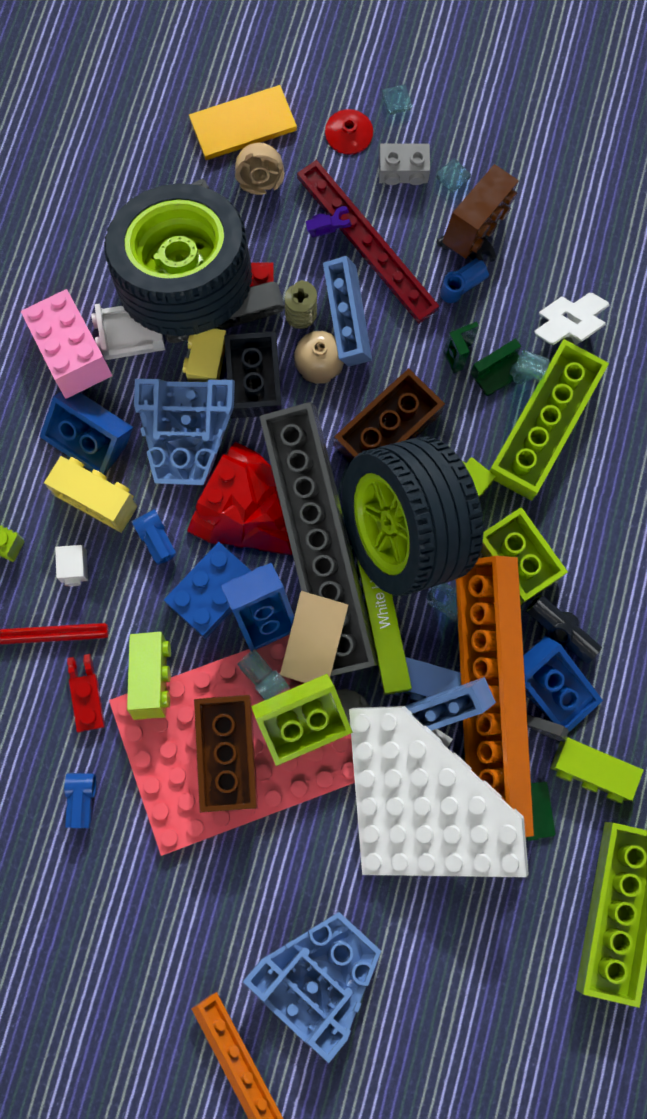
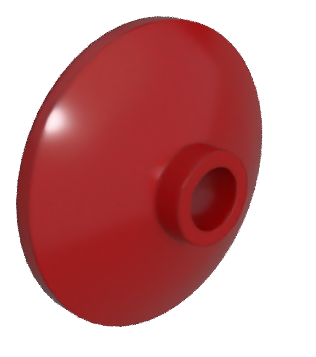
M345 109L336 112L329 118L325 127V137L328 144L335 151L347 155L357 154L365 150L371 143L373 126L369 118L362 112ZM346 126H351L353 128L347 129Z

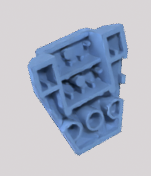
M135 379L134 407L136 413H139L143 427L140 429L142 436L146 437L149 448L147 456L155 483L207 484L234 408V380L167 382L161 379Z
M338 912L275 952L262 958L242 982L302 1041L309 1045L327 1063H330L348 1040L352 1022L356 1012L358 1013L360 1001L366 986L369 985L381 950Z

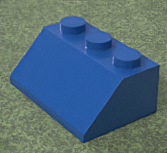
M59 392L52 398L39 437L67 456L79 460L90 471L94 469L106 475L125 449L133 426L80 392L65 399L62 392Z

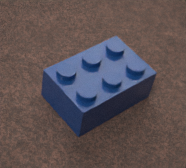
M218 542L168 594L164 602L206 640L232 612L221 585L233 578L241 577L251 572V570Z
M272 563L257 567L253 571L241 577L233 578L221 585L250 652L290 634L294 614L284 586Z

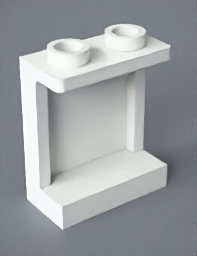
M94 304L96 313L91 314L94 329L98 328L99 336L95 337V342L100 352L103 353L105 360L165 350L163 334L148 330L141 326L140 323L135 322L124 310L123 306L102 309L100 304Z

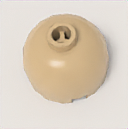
M253 143L242 149L236 158L235 178L244 191L263 195L266 194L265 190L272 188L276 190L282 184L285 174L280 154L272 146L266 143Z
M313 331L306 334L298 342L294 352L296 369H298L305 380L316 384L331 381L332 378L341 373L344 365L338 357L335 336L325 331Z

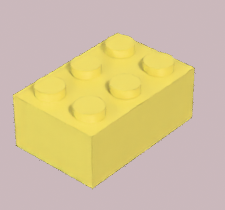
M60 456L44 482L55 497L122 533L137 508L133 500L134 496L129 493L130 489L119 482H116L115 485L111 484L106 480L107 477L97 470L93 469L91 473L83 468L84 464L73 457H70L68 460Z

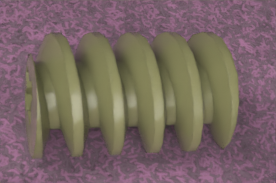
M300 280L290 286L285 293V317L290 326L304 329L311 326L316 320L317 292L311 283Z

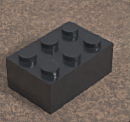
M276 331L224 335L227 380L235 381L234 408L231 419L259 417L282 410Z

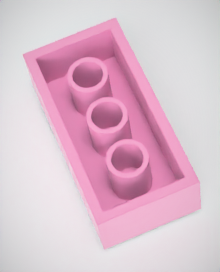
M67 289L21 311L65 399L112 377L102 353Z

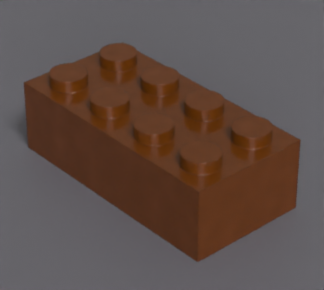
M408 368L334 436L333 446L351 462L354 457L363 451L414 439L442 414L445 403Z
M250 695L194 699L200 813L258 808Z

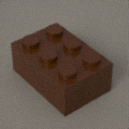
M494 164L452 213L442 243L465 259H467L472 251L477 253L484 243L483 238L486 235L490 237L498 225L497 221L499 219L503 221L511 210L509 206L518 194L515 189L519 180Z

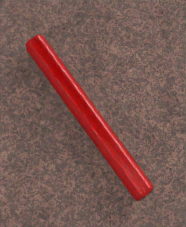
M106 623L0 629V644L107 638L109 628Z

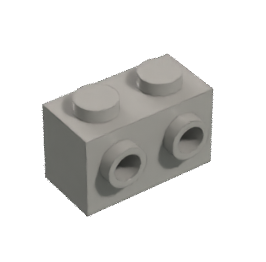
M380 144L379 183H386L387 185H396L398 183L421 185L428 183L430 174L429 144Z

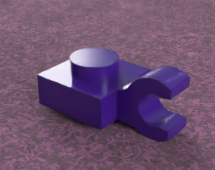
M346 206L339 207L333 216L326 214L314 215L311 220L305 221L307 231L314 238L336 232L337 228L350 227L352 224L349 219L340 220L343 214L349 213Z

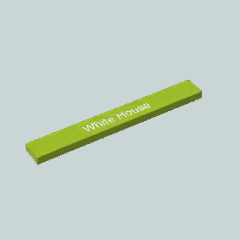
M357 559L384 695L411 691L412 686L392 594L381 590L373 583Z

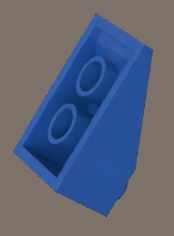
M545 636L523 656L526 696L550 722L563 725L570 732L603 701L558 642Z

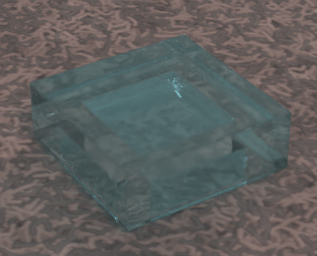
M406 84L382 90V97L388 115L412 109Z
M455 158L436 174V178L451 193H454L471 177V173Z

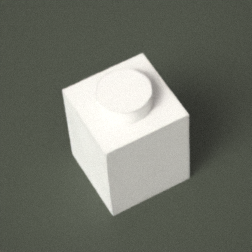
M83 545L55 547L57 579L61 583H65V586H79L81 581H88L87 550Z

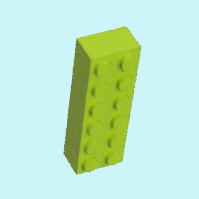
M563 339L489 470L496 476L494 481L530 501L534 499L609 365L608 362Z
M605 822L576 990L583 995L640 1008L647 966V830Z

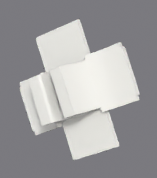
M590 292L575 303L562 296L539 312V315L549 321L534 331L535 335L550 345H555L562 339L577 345L606 325L604 321L597 318V315L609 307V302Z

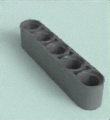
M268 282L250 287L248 296L240 309L231 318L214 329L223 330L282 312L285 309V304L278 283ZM165 335L168 343H178L189 339V335Z

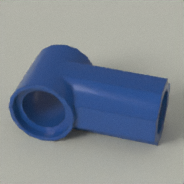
M476 258L458 271L449 272L445 276L440 289L441 298L447 303L458 302L463 294L489 277L487 266L482 260ZM449 285L455 286L457 290L451 289Z
M155 509L131 521L142 542L146 543L157 565L166 563L177 555Z
M66 774L64 783V794L67 798L65 828L91 827L92 799L96 793V774Z

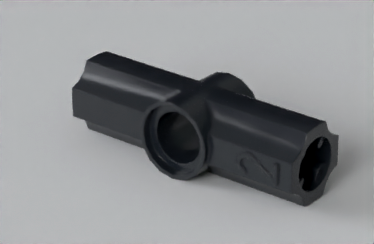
M543 595L537 596L527 607L526 612L549 631L548 637L558 642L561 646H566L583 662L588 664L600 653L602 647L579 627V620L574 614L561 612Z

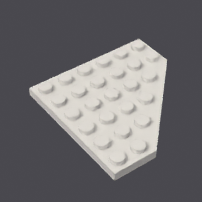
M405 706L349 709L350 727L353 731L351 733L362 875L527 877L529 875L524 816L516 809L510 807L501 798L502 796L485 780L482 781L466 762L456 753H452L438 736L426 725L423 726L413 716L410 710Z

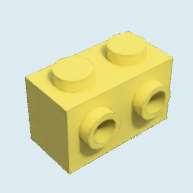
M211 329L199 334L189 335L188 349H191L189 358L185 357L183 363V373H186L188 382L220 380L225 355L224 335H227L226 330Z

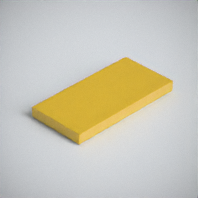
M280 85L189 114L190 122L205 160L243 149L249 144L261 143L297 131V125Z

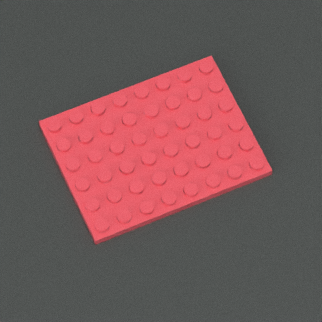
M290 634L253 652H250V649L171 677L170 682H166V691H169L170 707L166 708V717L133 720L127 711L128 693L109 700L161 856L355 783L351 734L276 766L252 710L258 808L200 813L194 699L250 695L253 706L304 684L303 682L280 675Z

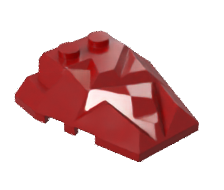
M235 442L229 448L227 454L221 457L197 501L196 511L191 518L187 532L210 544L220 542L221 544L234 545L236 548L248 547L259 549V551L292 556L293 553L272 466L259 453Z

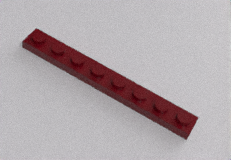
M317 159L297 173V179L327 215L333 216L339 207L346 206L349 213L343 214L340 220L349 219L352 225L348 228L339 229L418 324L438 311L439 305Z

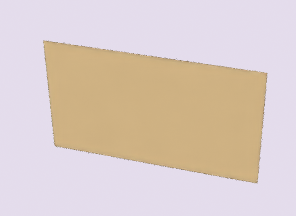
M304 591L300 592L280 672L281 676L303 683L328 674L329 677L331 676L348 604Z

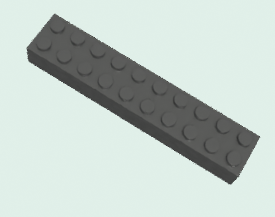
M312 402L261 415L259 417L301 591L348 604L331 676L375 666L378 664L372 632L317 407Z

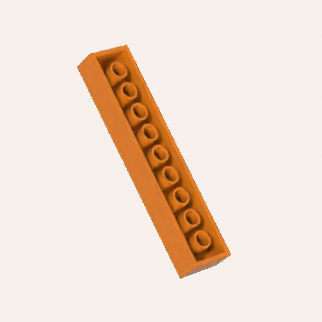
M490 556L478 558L475 566L467 575L456 579L461 685L485 677L496 703L484 713L463 720L465 762L482 781L485 780L494 788L510 807L516 809L524 816L525 836L530 837L534 836L518 557Z

